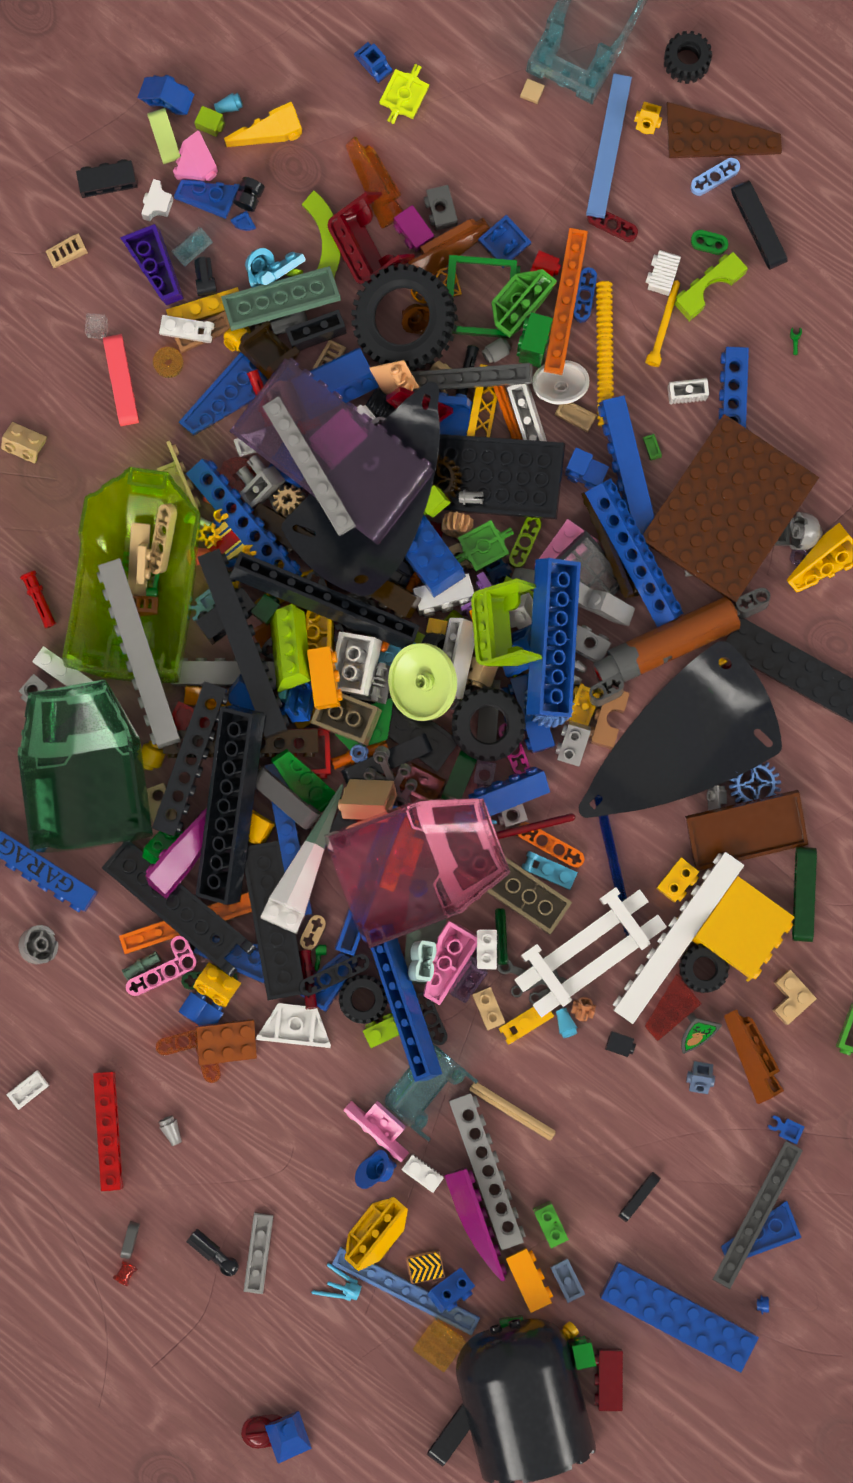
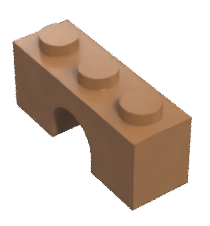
M623 691L622 696L602 705L601 709H596L594 719L597 722L595 727L591 726L589 738L592 739L590 743L608 749L614 748L619 729L613 728L607 723V715L613 711L624 713L629 692Z

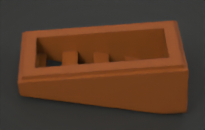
M133 595L139 616L158 615V597Z

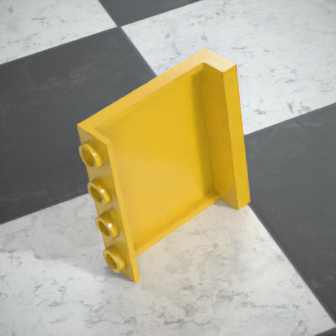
M737 876L692 941L697 945L699 943L703 944L747 976L746 981H750L752 978L756 979L762 971L760 969L763 962L767 964L773 955L770 953L772 949L779 947L783 941L781 938L783 933L790 931L794 925L791 923L794 916Z

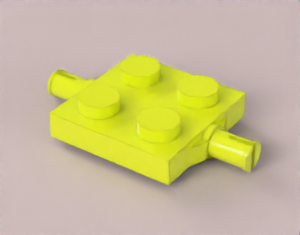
M414 64L411 73H404L395 69L379 101L380 105L392 111L387 119L388 122L394 124L398 114L414 119L429 89V84L417 77L422 68L420 65L417 67V64Z

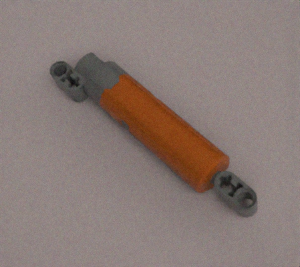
M758 588L739 597L736 605H733L724 596L654 630L609 649L607 657L593 663V670L599 683L590 688V703L594 706H602L622 696L625 682L739 630L741 626L739 617L748 618L765 610L769 606L770 592L765 588ZM761 596L764 597L766 600L760 602L757 600V597ZM599 692L603 696L601 698H595L593 694Z

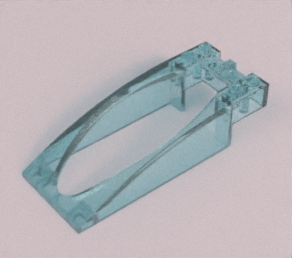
M558 0L547 19L545 31L528 60L526 72L540 79L546 77L556 82L557 85L576 92V97L593 104L647 0H638L621 35L611 47L601 42L598 44L595 56L587 71L556 56L565 24H563L565 15L571 0Z

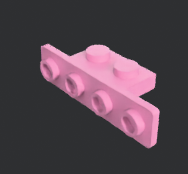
M353 1101L344 1108L347 1116L356 1121L362 1130L369 1133L380 1146L388 1150L393 1158L398 1159L400 1162L406 1158L409 1152L395 1140L406 1126L381 1103L377 1101L367 1113Z

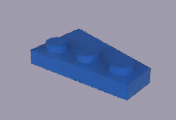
M181 180L174 194V199L226 219L233 205L234 196L240 190V184L224 185V183L220 182L211 184L204 181Z

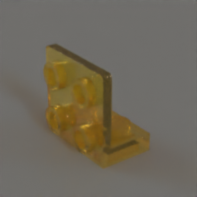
M435 1317L413 1347V1351L442 1372H445L467 1340Z

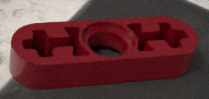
M608 211L605 213L604 225L601 224V219L596 218V220H593V216H587L589 224L625 242H633L637 237L638 229L634 224ZM615 220L618 226L615 229H610L607 226V222ZM621 224L624 225L622 228L623 230H621V233H618ZM631 229L633 235L627 237L625 231Z

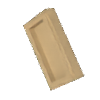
M573 402L560 404L555 412V416L587 433L597 417L596 414Z

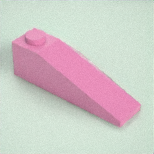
M196 131L182 142L179 151L181 157L176 160L178 167L176 166L173 169L174 177L177 180L205 182L211 181L217 175V166L201 133Z
M448 920L437 939L436 956L433 960L434 974L431 981L426 982L423 993L424 997L438 1005L442 1003L477 947V935Z

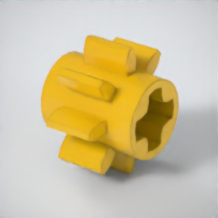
M204 523V528L198 530L201 534V537L198 539L200 542L205 541L206 547L209 544H213L216 547V542L222 540L219 536L222 530L220 528L215 529L216 525L214 523L211 526H207Z

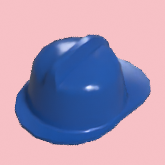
M378 1150L359 1165L355 1174V1182L361 1189L372 1187L377 1182H386L392 1177L397 1164L388 1157L386 1151Z

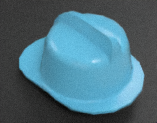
M266 248L252 251L246 259L245 267L252 288L263 285L256 283L254 279L256 273L261 270L266 271L270 269V265L275 262L274 255Z

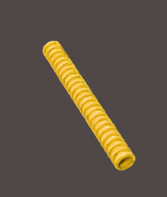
M609 281L596 283V293H598L596 295L598 299L596 301L598 305L596 306L598 311L596 312V316H598L596 318L598 322L596 324L598 328L596 330V333H598L596 344L598 345L597 356L599 357L597 358V368H599L597 370V374H599L597 376L599 380L597 382L599 386L597 387V391H599L597 393V397H599L597 399L598 403L611 399L614 396L612 392L614 390V387H612L614 385V381H612L614 379L612 375L614 373L612 369L614 367L612 363L614 359L612 358L613 346H611L613 344L611 340L613 339L611 334L613 333V323H611L613 321L611 317L613 315L611 311L613 310V306H611L613 304V300H611L613 298L611 294L613 292L611 288L613 283ZM598 416L597 420L599 422L597 425L602 427L604 425L603 417Z

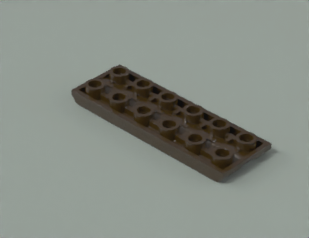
M585 492L581 493L583 503L590 514L591 522L595 526L598 539L602 543L605 556L610 562L613 575L617 579L624 599L640 596Z

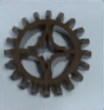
M438 455L434 480L437 477L441 480L437 484L433 482L432 486L435 485L441 490L443 487L448 486L443 493L451 502V496L457 498L454 492L461 491V488L457 485L463 484V481L459 479L462 477V473L458 472L460 467L455 465L454 460L449 461L447 456L442 459V456ZM442 467L449 469L451 478L443 476Z

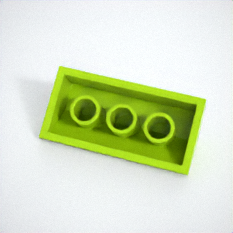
M290 604L277 609L270 622L277 692H282L311 681L307 654L309 649L305 612Z

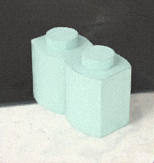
M423 940L413 943L410 951L412 962L408 968V977L410 981L428 982L431 981L434 974L433 960L436 956L435 942Z

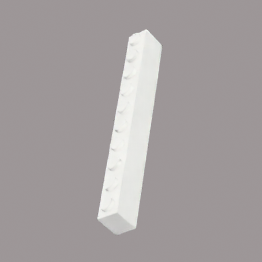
M724 852L722 855L719 853L713 861L715 865L712 870L707 869L702 876L703 883L700 886H695L691 892L693 896L691 900L683 903L679 909L682 911L679 917L674 916L669 923L670 930L667 934L662 933L657 940L660 943L658 947L650 950L646 956L648 958L646 964H641L635 972L637 976L634 981L629 980L624 987V990H626L625 994L622 997L618 996L614 1001L613 1006L615 1008L613 1010L633 1024L744 867V864L728 853Z

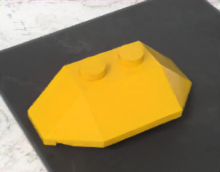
M395 1197L372 1203L348 1233L344 1259L357 1271L379 1262L404 1231L408 1209Z

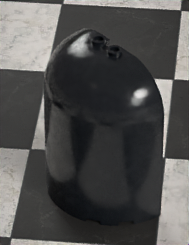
M536 1318L521 1321L520 1319H514L508 1322L509 1326L503 1328L501 1324L491 1326L489 1330L480 1332L468 1340L457 1358L456 1376L482 1478L489 1483H493L494 1480L499 1481V1483H515V1480L529 1483L550 1478L571 1470L572 1465L575 1463L583 1464L590 1459L589 1454L596 1451L568 1339L561 1329L553 1323Z

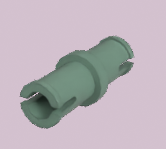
M154 951L143 959H137L136 963L122 969V972L128 981L141 972H147V969L162 961L158 953Z

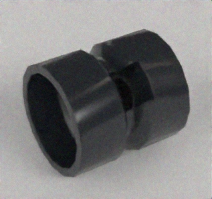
M243 177L239 185L240 191L236 192L232 202L241 209L255 212L259 203L257 198L262 196L265 186L255 179Z

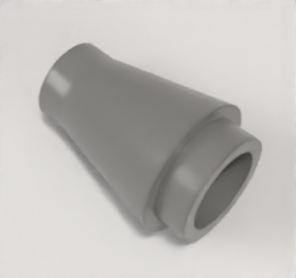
M173 1115L159 1121V1128L169 1140L171 1146L182 1142L177 1119H174Z

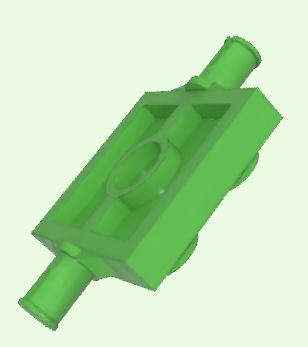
M492 520L457 538L463 553L455 556L459 563L467 559L475 572L509 555L504 539L514 535V532L509 527L500 533L495 528Z

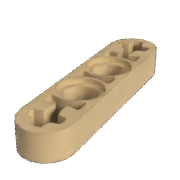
M172 503L163 504L158 509L151 546L152 556L148 565L153 574L163 573L168 567L177 518V509ZM163 525L166 528V535L163 533L162 530ZM160 543H161L162 546H163V552L160 551V548H159V544H160Z

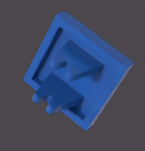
M507 215L478 239L494 259L513 260L531 245V241Z

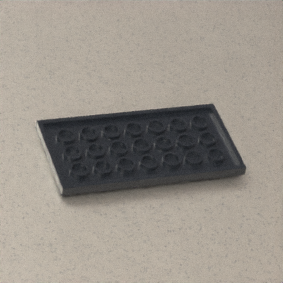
M440 434L438 455H441L442 459L447 456L449 461L454 460L455 465L460 467L458 472L462 473V477L459 479L463 481V484L457 486L461 488V491L483 492V497H475L476 499H483V504L466 503L463 505V503H459V491H455L454 493L457 495V498L451 496V503L442 511L557 519L565 443ZM442 467L443 476L451 478L449 469ZM437 477L433 482L437 484L441 479ZM448 486L443 487L442 492L445 491L448 488Z

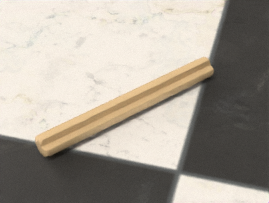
M474 1081L469 1091L547 1140H551L555 1135V1130L478 1082Z

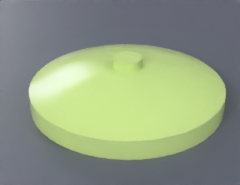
M417 643L403 648L395 656L389 670L388 686L391 698L400 712L413 720L428 721L442 716L451 707L457 691V676L453 663L443 650L432 644Z

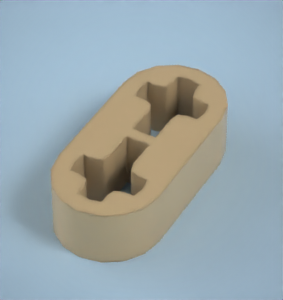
M314 915L310 918L300 939V944L304 949L312 950L317 946L326 927V921L322 916ZM318 918L321 919L322 927H318L313 932L314 924H312V921H317ZM313 933L312 941H314V944H310L308 947L305 946L304 938H309L310 934Z

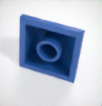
M299 1411L265 1425L277 1463L312 1449Z

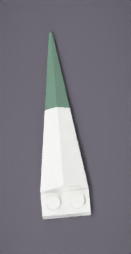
M343 784L338 788L272 892L261 915V919L297 934L306 913L338 802L342 794Z

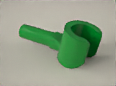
M793 327L790 331V338L793 340V355H798V340L802 334L801 328H799L797 335L793 333Z
M160 573L155 574L153 587L146 588V596H158Z
M318 945L316 947L314 966L316 972L319 970L321 955H327L326 945Z

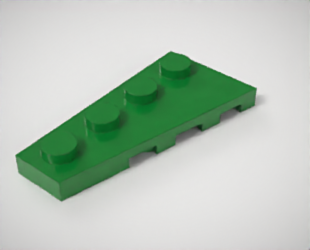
M288 749L271 759L288 787L306 803L313 805L320 812L326 809L336 793L330 786Z

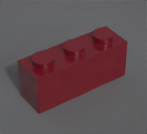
M598 1348V1354H594L596 1366H598V1374H594V1386H598V1394H594V1406H598L599 1411H623L622 1349Z

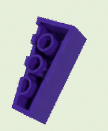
M155 224L120 237L160 299L166 305L184 299L161 231Z

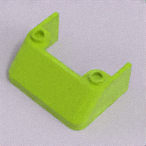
M515 578L478 590L472 595L471 606L475 655L478 664L483 666H519L542 659L540 654L526 651L519 646L512 647L509 611L517 609L520 605V593L536 588L535 584Z

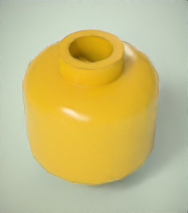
M249 327L233 331L229 328L224 333L225 346L231 351H240L238 349L241 343L240 339L245 333L248 332L250 334Z
M152 741L143 744L142 752H140L138 760L143 764L142 767L153 771L154 768H160L166 755L163 754V748L159 749L157 744H152Z

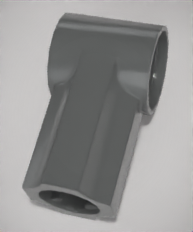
M301 311L270 320L273 333L277 336L286 333V328L308 321L306 312Z

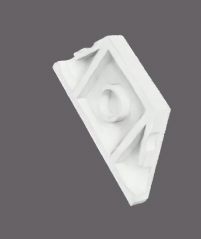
M278 1003L256 1037V1040L331 1048L318 1008L306 1010L305 1006Z

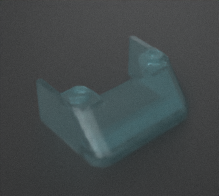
M434 1044L433 1046L443 1074L427 1081L415 1082L409 1067L385 1097V1105L428 1142L431 1138L422 1131L428 1122V1115L424 1110L448 1081L453 1085L462 1082L465 1076L475 1084L478 1082L476 1078Z

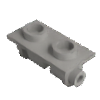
M717 785L708 789V811L722 808L721 804H727V790H725V786Z

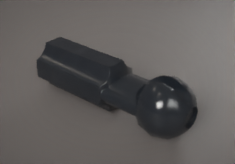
M196 1229L186 1241L208 1261L212 1260L217 1264L223 1275L234 1276L238 1271L239 1265L236 1259L224 1255L220 1251V1247L199 1229Z

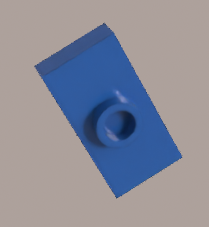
M367 42L354 53V57L377 83H380L393 72L386 60V56L375 44L371 45Z

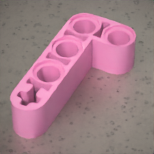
M182 936L173 938L171 948L176 958L130 979L126 984L128 994L132 996L142 995L193 971L197 967L198 961L190 943ZM180 939L185 942L183 950H177L175 947V943ZM186 957L193 959V965L190 968H186L183 964ZM169 965H173L176 969L173 976L166 974V968ZM155 973L158 976V981L152 985L149 983L148 977ZM141 978H143L144 983L148 987L145 989V985H142L138 988V992L131 990L134 982L135 984L143 982Z

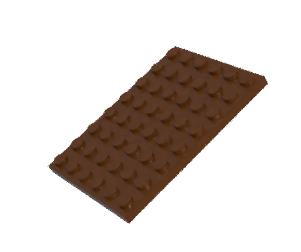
M724 414L644 532L645 542L682 569L727 597L733 603H736L820 477Z

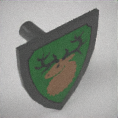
M690 1013L687 1017L691 1023L685 1030L681 1041L682 1053L690 1052L706 1043L717 1033L722 1024L697 1018L694 1013Z

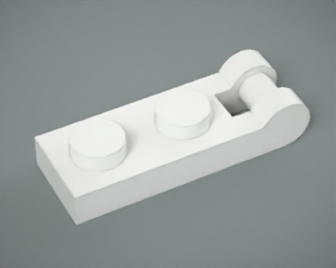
M162 315L159 334L211 343V332L214 330L215 324L208 321L203 322ZM199 328L204 329L203 334H198Z

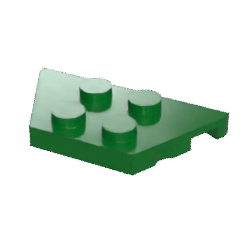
M392 698L387 699L386 704H371L381 709L382 712L368 746L388 740L394 704ZM335 734L349 750L353 746L360 744Z

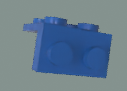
M439 392L438 402L453 407V413L439 422L440 434L467 436L473 402L464 394L449 396L447 393Z

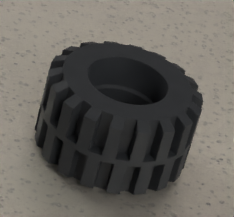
M682 31V35L677 33L674 38L669 40V44L666 46L664 67H667V74L671 73V78L673 80L677 78L679 83L682 80L685 81V84H689L690 80L693 83L697 82L698 78L701 80L704 74L708 72L712 60L711 45L707 44L708 40L706 37L704 39L701 38L702 34L698 33V35H695V31H690V34H687V31ZM689 50L697 55L698 61L694 64H684L679 60L677 54L681 51Z
M703 944L688 949L682 956L681 963H679V974L682 977L683 983L689 989L695 992L709 993L718 990L724 985L726 978L729 976L728 970H730V965ZM700 957L710 958L715 964V973L708 980L697 978L693 972V964Z
M358 975L350 978L344 983L339 993L341 1011L348 1019L356 1023L366 1024L377 1020L382 1016L387 1006L388 1000L384 987L379 980L372 976ZM359 988H368L374 994V1005L367 1011L357 1010L352 1004V995Z

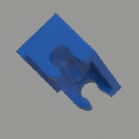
M311 682L305 683L306 686L301 684L290 688L284 710L291 722L310 721L314 707Z

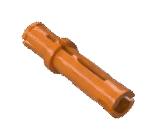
M386 740L366 746L369 751L367 758L373 756L378 746L388 748ZM350 750L346 751L347 753L331 758L334 770L349 764L351 766L355 765L352 756H350Z

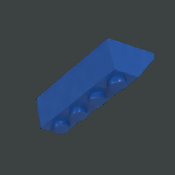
M360 347L291 380L310 420L379 387Z

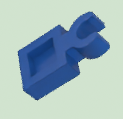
M773 1115L771 1118L777 1121V1125L775 1127L768 1125L767 1127L773 1131L780 1130L779 1137L797 1144L805 1127L787 1118L783 1123L778 1116Z

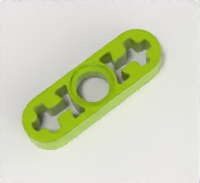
M526 518L509 556V563L513 568H522L525 565L541 529L539 518ZM533 520L536 521V526H538L537 528L534 527L531 534H535L534 537L528 533H523L524 530L528 532L530 525L527 523H531ZM521 538H529L531 544L528 547H522L519 542ZM516 547L521 551H527V554L522 552L521 560L523 561L518 562V564H515L512 558L513 556L517 557L519 550H515Z

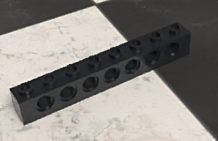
M204 681L152 829L172 836L181 833L184 824L181 822L183 814L187 815L190 804H188L190 796L193 797L197 788L194 785L196 778L200 779L203 772V767H201L203 759L207 760L210 749L207 748L210 741L213 742L216 735L214 728L216 723H218L220 707L226 705L229 699L228 689ZM210 699H214L217 703L213 710H209L206 706L207 701ZM204 717L210 720V725L207 728L200 726V720ZM198 735L203 738V744L199 747L193 743L194 738ZM190 754H194L197 757L194 765H190L187 762V757ZM184 772L190 775L188 783H183L180 779L181 774ZM178 790L184 794V798L180 802L174 799V793ZM170 809H174L177 812V817L174 820H170L167 816Z

